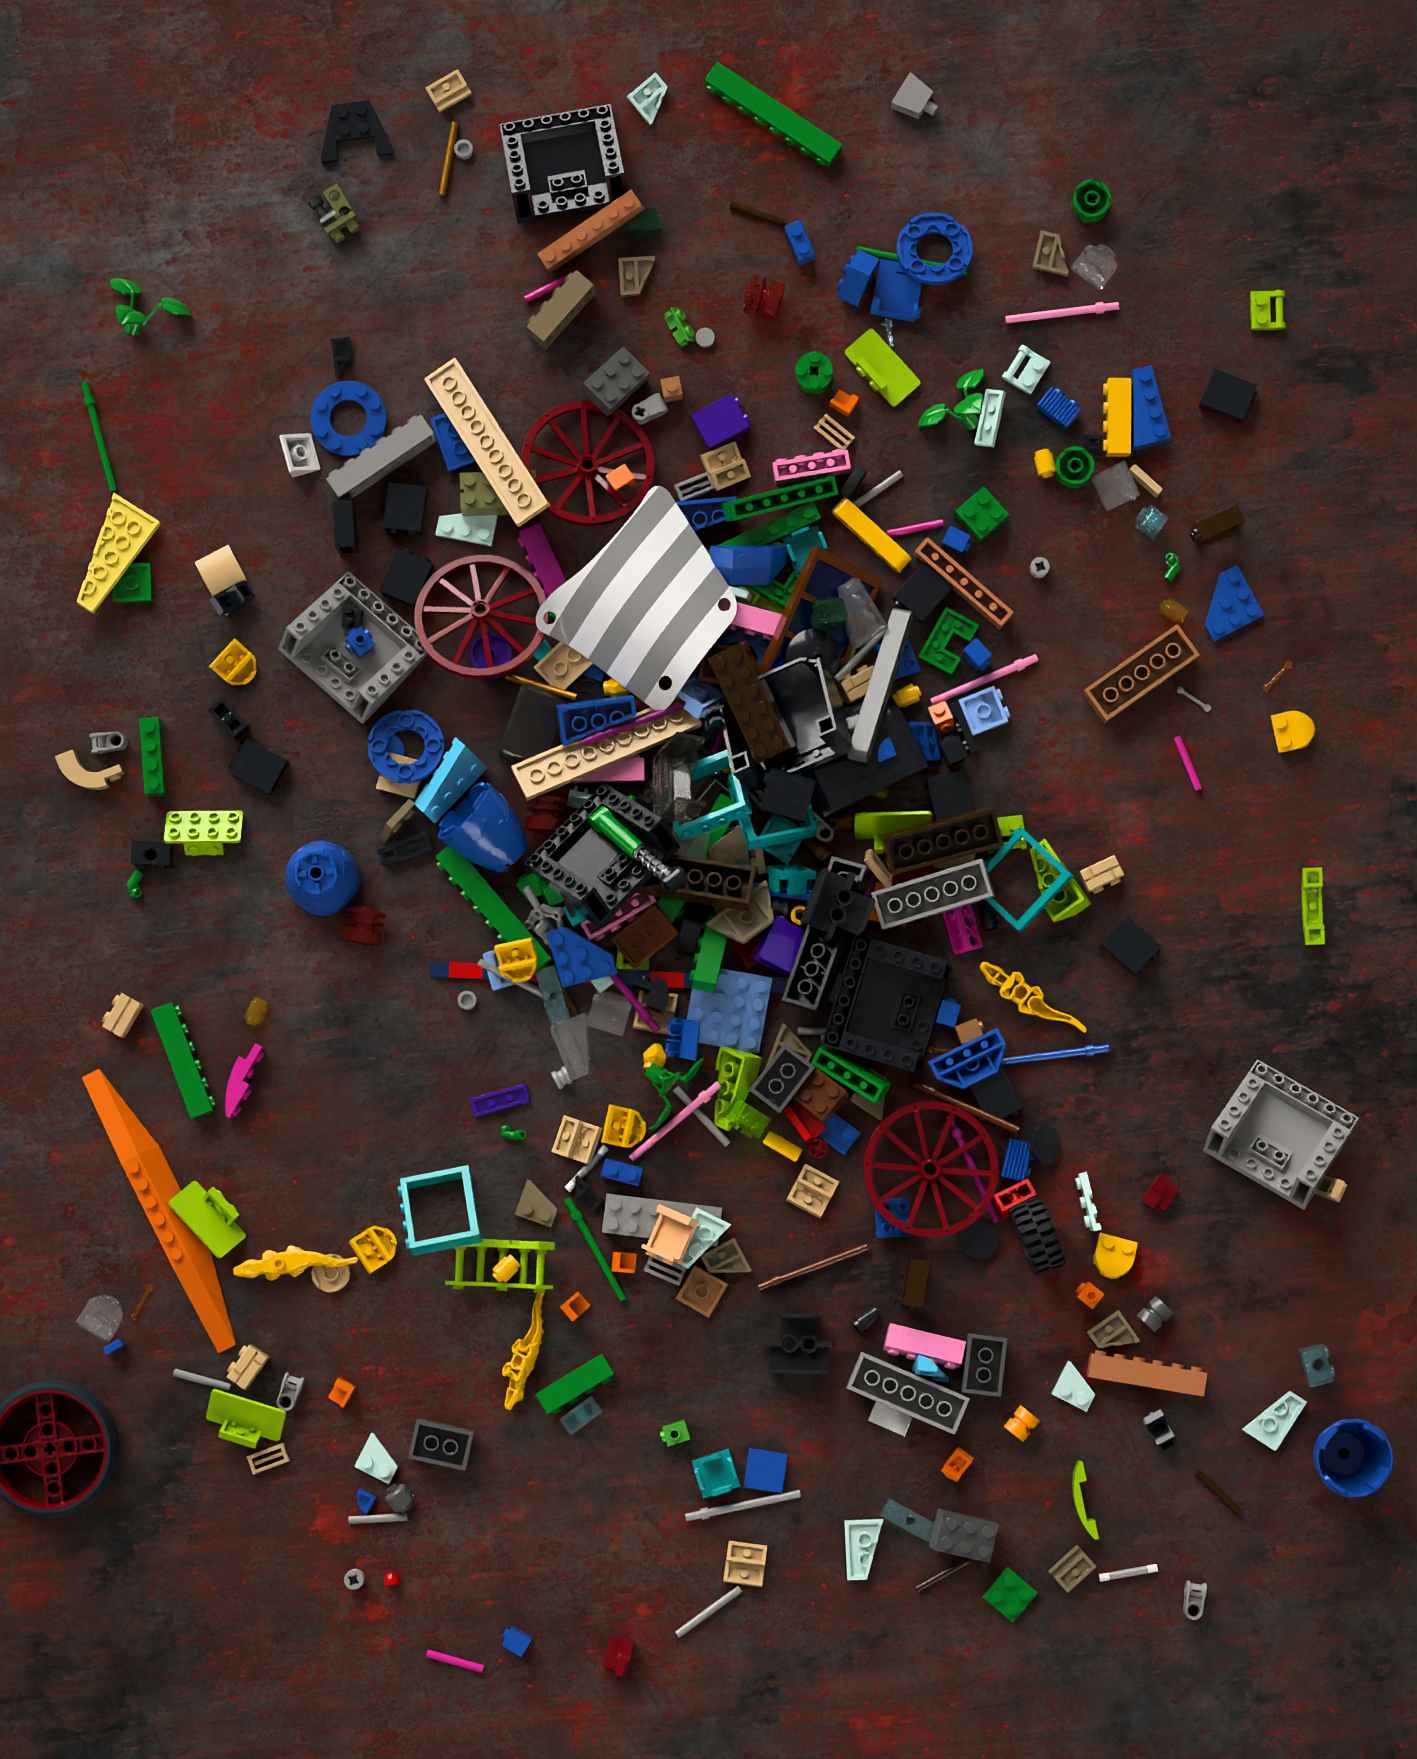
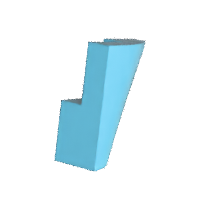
M922 1355L917 1356L912 1364V1372H915V1375L931 1376V1381L949 1383V1377L932 1360Z

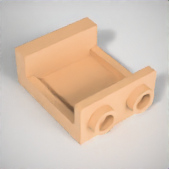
M659 1204L656 1209L660 1213L647 1245L642 1244L641 1248L647 1250L645 1254L654 1258L657 1255L663 1257L662 1261L673 1265L675 1262L681 1265L699 1221Z

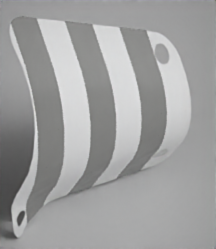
M654 486L648 491L633 515L610 542L581 571L556 589L545 600L537 612L536 625L541 632L578 651L652 709L658 711L669 707L696 666L732 622L737 611V601L726 580L713 564L710 555L671 494L662 486ZM727 598L730 601L731 607L728 611H721L718 608L720 599ZM546 612H553L556 615L554 623L546 624L543 617ZM663 676H669L672 680V685L668 690H662L659 687V680Z

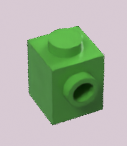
M685 1419L663 1426V1431L660 1432L663 1443L667 1442L668 1446L690 1440Z

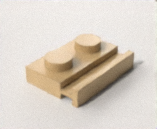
M458 69L425 87L439 113L472 95Z

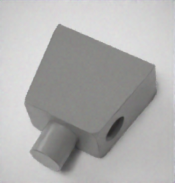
M909 73L891 102L893 110L917 119L920 118L924 111L934 116L939 106L930 101L933 91L912 73Z

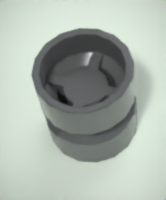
M1154 1296L1148 1303V1308H1143L1136 1316L1155 1333L1162 1326V1321H1167L1174 1313L1159 1298Z

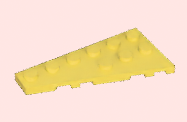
M113 493L104 526L101 528L92 561L88 566L86 579L83 581L77 599L78 605L93 614L161 525L158 520Z

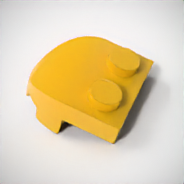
M235 638L209 666L231 685H245L249 683L257 671L254 655Z
M1288 711L1271 715L1279 753L1303 749L1309 745L1315 736L1314 722L1305 713Z
M532 938L495 945L494 950L500 965L499 972L503 977L506 976L512 979V982H525L532 977L538 964V955Z
M609 1104L601 1142L629 1148L642 1141L646 1132V1123L643 1121L640 1113L633 1109Z
M372 1226L351 1239L349 1244L368 1273L371 1274L394 1257L397 1241L389 1229Z
M1100 1233L1093 1256L1094 1265H1096L1100 1274L1104 1277L1117 1279L1129 1272L1135 1259L1138 1243Z

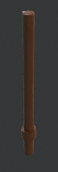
M915 1081L913 1088L926 1093V1096L936 1097L1013 1133L1018 1134L1021 1127L945 1094L935 1086H928L919 1081Z
M863 1244L784 1275H775L771 1277L772 1279L758 1284L759 1290L761 1292L774 1286L777 1288L782 1286L784 1282L867 1252L869 1249L867 1244Z

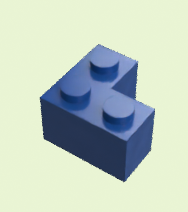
M858 250L855 256L852 255L842 273L845 275L844 280L840 279L837 290H839L837 298L858 306L874 274L879 258L861 250Z

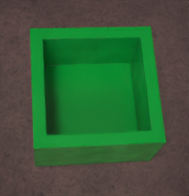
M983 486L955 511L954 516L980 543L1008 519L1009 513Z

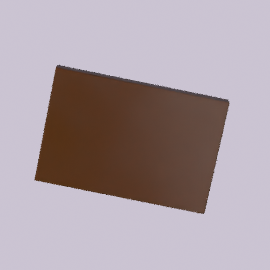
M654 904L612 937L611 941L632 968L636 969L680 933L659 906Z

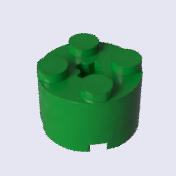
M1091 179L1083 181L1075 189L1071 200V208L1074 215L1083 223H1093L1101 220L1106 215L1110 206L1111 193L1102 182Z
M815 351L803 355L795 367L797 386L807 394H820L829 388L833 377L831 361L825 355ZM811 371H817V376L815 374L811 376Z
M1072 446L1065 449L1058 456L1055 463L1054 473L1059 484L1067 488H1079L1085 485L1094 471V459L1082 447ZM1072 464H1075L1076 471L1071 468Z

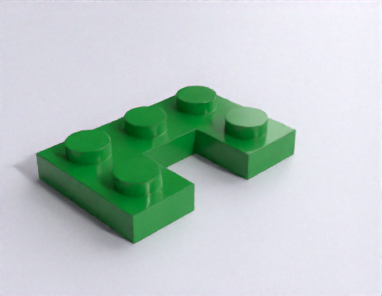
M793 571L784 585L773 579L768 585L745 586L785 609L799 574Z
M945 607L918 658L952 675L961 658L945 650L952 634L970 643L979 625Z

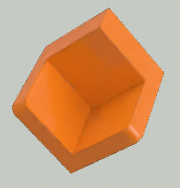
M839 390L835 397L831 399L829 406L849 418L859 402V397L854 394L850 396Z
M625 464L605 476L608 484L612 485L615 491H618L625 485H628L630 489L637 486L635 477Z
M613 1252L612 1271L635 1273L637 1254Z
M578 1291L560 1308L573 1322L590 1307V1304Z
M339 1377L328 1398L344 1408L356 1386Z

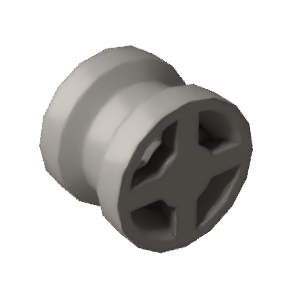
M1043 557L1035 558L1029 568L1031 575L1035 578L1045 577L1050 568L1049 562Z
M565 1066L561 1067V1070L558 1072L553 1071L551 1073L559 1089H562L566 1084L573 1083Z
M357 1568L349 1570L344 1577L346 1587L351 1590L360 1588L365 1581L364 1573Z

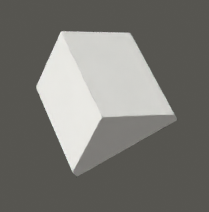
M311 433L279 436L288 470L292 477L320 470Z

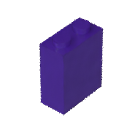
M732 394L691 415L692 421L709 451L748 432L750 429L749 424L751 422L747 414H742L740 410L742 405L737 397L734 398Z
M778 915L774 917L775 922L765 929L753 960L784 976H788L791 974L806 930L803 926L788 922V918Z

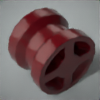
M816 1139L809 1144L808 1151L812 1157L818 1159L826 1155L828 1147L823 1140Z

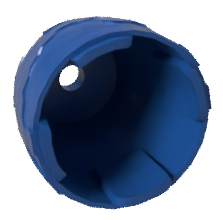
M480 782L471 788L470 794L453 811H448L439 823L440 831L438 838L461 857L479 866H484L486 869L500 873L507 869V866H505L507 863L512 865L520 858L528 842L520 820L506 799L490 783Z
M325 840L310 842L300 847L291 856L286 867V887L290 897L300 908L313 915L330 916L350 907L356 900L358 891L361 888L362 879L355 858L340 845ZM314 868H320L322 872L321 876L317 879L311 876V871Z
M1344 1419L1333 1423L1319 1435L1314 1447L1313 1460L1315 1469L1318 1471L1322 1482L1338 1495L1350 1498L1367 1496L1383 1486L1392 1470L1393 1454L1386 1434L1379 1427H1375L1370 1422L1361 1419ZM1341 1448H1346L1348 1451V1456L1345 1459H1340L1338 1456V1451Z

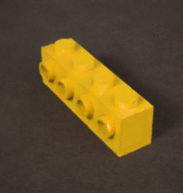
M1108 378L1106 384H1103V395H1106V402H1103V414H1106V421H1103V432H1106V440H1103V451H1106V457H1129L1131 454V378Z

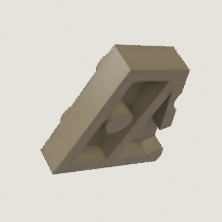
M1040 231L1032 269L1068 276L1069 271L1066 266L1059 234Z
M527 1179L515 1215L552 1227L558 1209L531 1180Z

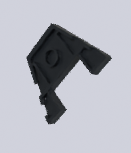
M369 100L334 104L331 106L321 155L322 164L339 162L337 142L375 138L377 156L394 154V149Z

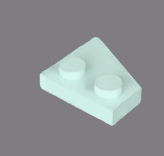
M655 72L626 97L649 125L654 121L667 90V85Z
M1067 1361L1051 1394L1087 1412L1095 1393L1074 1365Z
M372 1432L354 1467L390 1484L398 1465Z

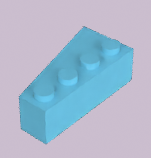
M456 737L452 742L453 746L449 752L446 751L444 754L443 762L439 768L434 770L430 783H426L415 801V805L434 823L443 816L487 769Z

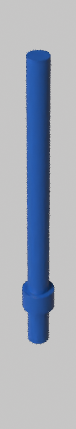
M1092 1044L1085 1045L1084 1048L1004 1057L1000 1066L1082 1055L1090 1057L1094 1056V1054L1109 1052V1045L1093 1046Z

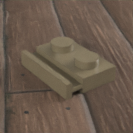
M1076 1545L1048 1572L1068 1593L1097 1566Z

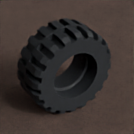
M1035 1197L1012 1206L1009 1210L1012 1224L1032 1273L1040 1276L1063 1267L1066 1263L1064 1252L1051 1217L1041 1198Z

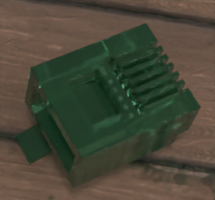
M655 207L645 208V210L628 221V228L632 233L633 240L661 233V229H663L660 214L657 215Z
M843 598L817 600L812 604L814 615L811 616L813 630L832 629L834 626H844L848 619Z

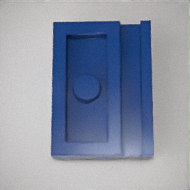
M834 1114L825 1125L827 1130L819 1137L844 1155L860 1135V1132Z

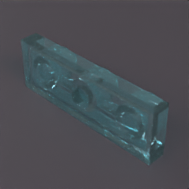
M555 966L535 971L550 1025L554 1026L570 1020Z
M888 1498L880 1516L930 1543L934 1522ZM912 1517L914 1519L913 1523L908 1524L906 1522L907 1518Z

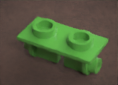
M671 307V311L664 314V319L670 330L677 327L678 330L672 334L678 345L685 347L688 345L687 341L695 342V333L687 325L684 312L679 308Z

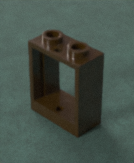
M1238 504L1195 522L1191 528L1192 532H1190L1192 541L1197 543L1199 547L1240 529L1245 523V519Z
M909 1258L901 1304L905 1305V1309L917 1311L918 1308H922L931 1262Z

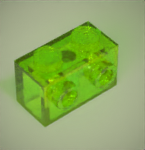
M736 1097L723 1116L729 1120L728 1125L736 1130L740 1127L742 1128V1134L749 1138L753 1135L758 1139L771 1120Z

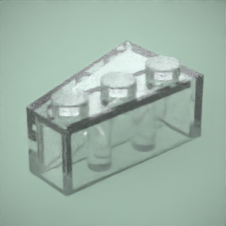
M853 577L838 587L851 647L859 648L888 628V625L859 579Z
M584 1012L549 1027L570 1080L575 1081L592 1074L587 1013Z

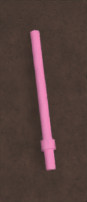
M1098 302L1090 306L1005 316L1006 324L1095 312L1096 314H1103L1104 311L1119 310V303L1104 304L1103 302Z
M1034 654L1023 660L1021 658L1015 660L1011 665L931 698L932 705L941 703L1016 670L1019 672L1025 669L1026 666L1037 662L1038 658Z
M718 1081L706 1091H701L698 1094L699 1097L631 1153L629 1157L632 1161L639 1158L703 1102H708L711 1096L722 1087Z

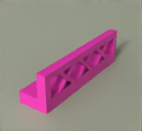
M971 904L942 913L954 955L983 948ZM965 917H966V918L968 919V921H969V926H967V925L965 924V921H964ZM970 935L974 938V946L971 945Z

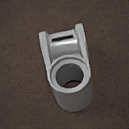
M656 393L633 406L631 418L638 425H643L654 418L664 415L669 409L660 393ZM637 412L643 413V417L637 415Z
M119 732L89 734L90 738H92L93 749L91 754L121 751L128 745L127 737ZM120 736L121 743L115 746L114 739Z
M812 811L811 814L813 818H816L817 826L814 837L823 844L830 843L834 838L833 829L818 814ZM803 821L798 823L800 827H804ZM822 830H829L831 835L829 838L823 839L820 836V832Z
M288 1372L285 1373L277 1399L279 1409L289 1411L295 1407L305 1378L302 1377L300 1379L290 1376ZM284 1397L291 1399V1405L288 1408L282 1405Z
M1189 1580L1185 1583L1183 1613L1189 1619L1197 1620L1203 1614L1207 1591L1206 1583L1202 1585L1190 1583ZM1196 1605L1197 1613L1193 1616L1189 1615V1607Z

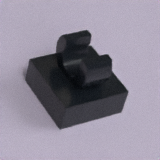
M1084 435L1083 448L1091 455H1102L1103 435Z
M344 609L341 627L344 629L355 628L356 630L362 627L364 611Z

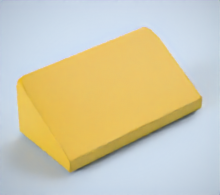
M772 1131L768 1132L763 1141V1144L794 1162L797 1161L802 1152L801 1148Z

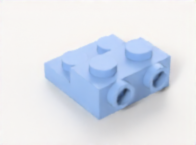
M696 674L687 679L677 696L686 702L684 709L697 719L703 717L706 719L708 718V709L712 706H717V702H721L725 696L711 685L698 683L699 676Z
M994 686L959 700L973 736L1008 723L1007 718L1011 717L1007 706L1003 707L1000 700H1003L1000 689L996 690Z

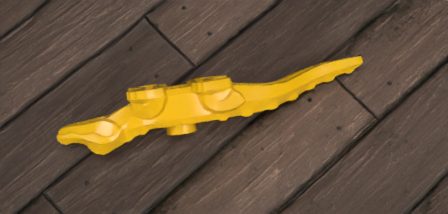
M982 962L979 966L987 981L1001 988L999 990L1000 996L1017 1004L1019 1012L1036 1015L1047 1020L1067 1022L1077 1027L1083 1033L1086 1032V1027L1077 1019L1050 1008L1044 1002V995L1038 986L1030 987L1026 984L1020 972H1012V975L1008 976L1000 967L988 962Z
M289 1246L285 1252L276 1253L275 1251L267 1250L263 1253L262 1260H247L233 1269V1273L235 1276L255 1278L265 1274L268 1280L273 1281L279 1278L280 1275L288 1273L293 1277H297L309 1266L325 1265L338 1267L354 1264L358 1261V1258L335 1259L317 1252L304 1251L299 1247Z
M537 1293L532 1308L530 1330L523 1340L518 1339L513 1344L512 1352L514 1355L512 1360L507 1362L502 1369L503 1376L510 1377L504 1405L507 1410H512L515 1403L524 1398L526 1378L534 1369L535 1361L539 1354V1346L542 1344L541 1339L544 1333L542 1328L543 1319L541 1318V1305L544 1293Z

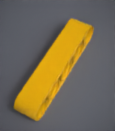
M843 497L831 510L838 520L898 574L912 561L909 554L846 497Z

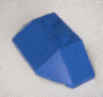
M786 545L710 546V557L729 585H768L786 565Z
M995 1028L928 1063L937 1080L964 1090L998 1073L1006 1043L998 1028Z

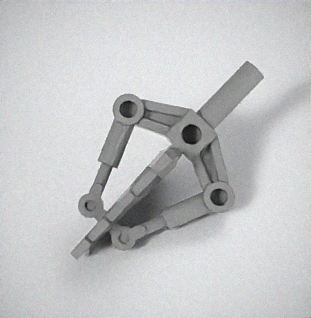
M526 886L523 888V891L533 909L524 922V927L528 930L532 929L551 949L547 932L564 927L562 916L565 914V911L561 907L556 908L545 905V903L540 904L530 886Z

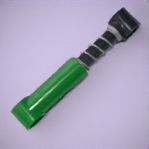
M601 806L588 817V822L598 833L602 832L632 859L641 861L642 865L647 866L649 871H653L654 875L659 877L661 886L669 894L672 895L687 882L686 877L678 868L674 867L672 869L664 866L662 861H658L656 856H652L650 851L645 850L646 845L617 821L605 806Z

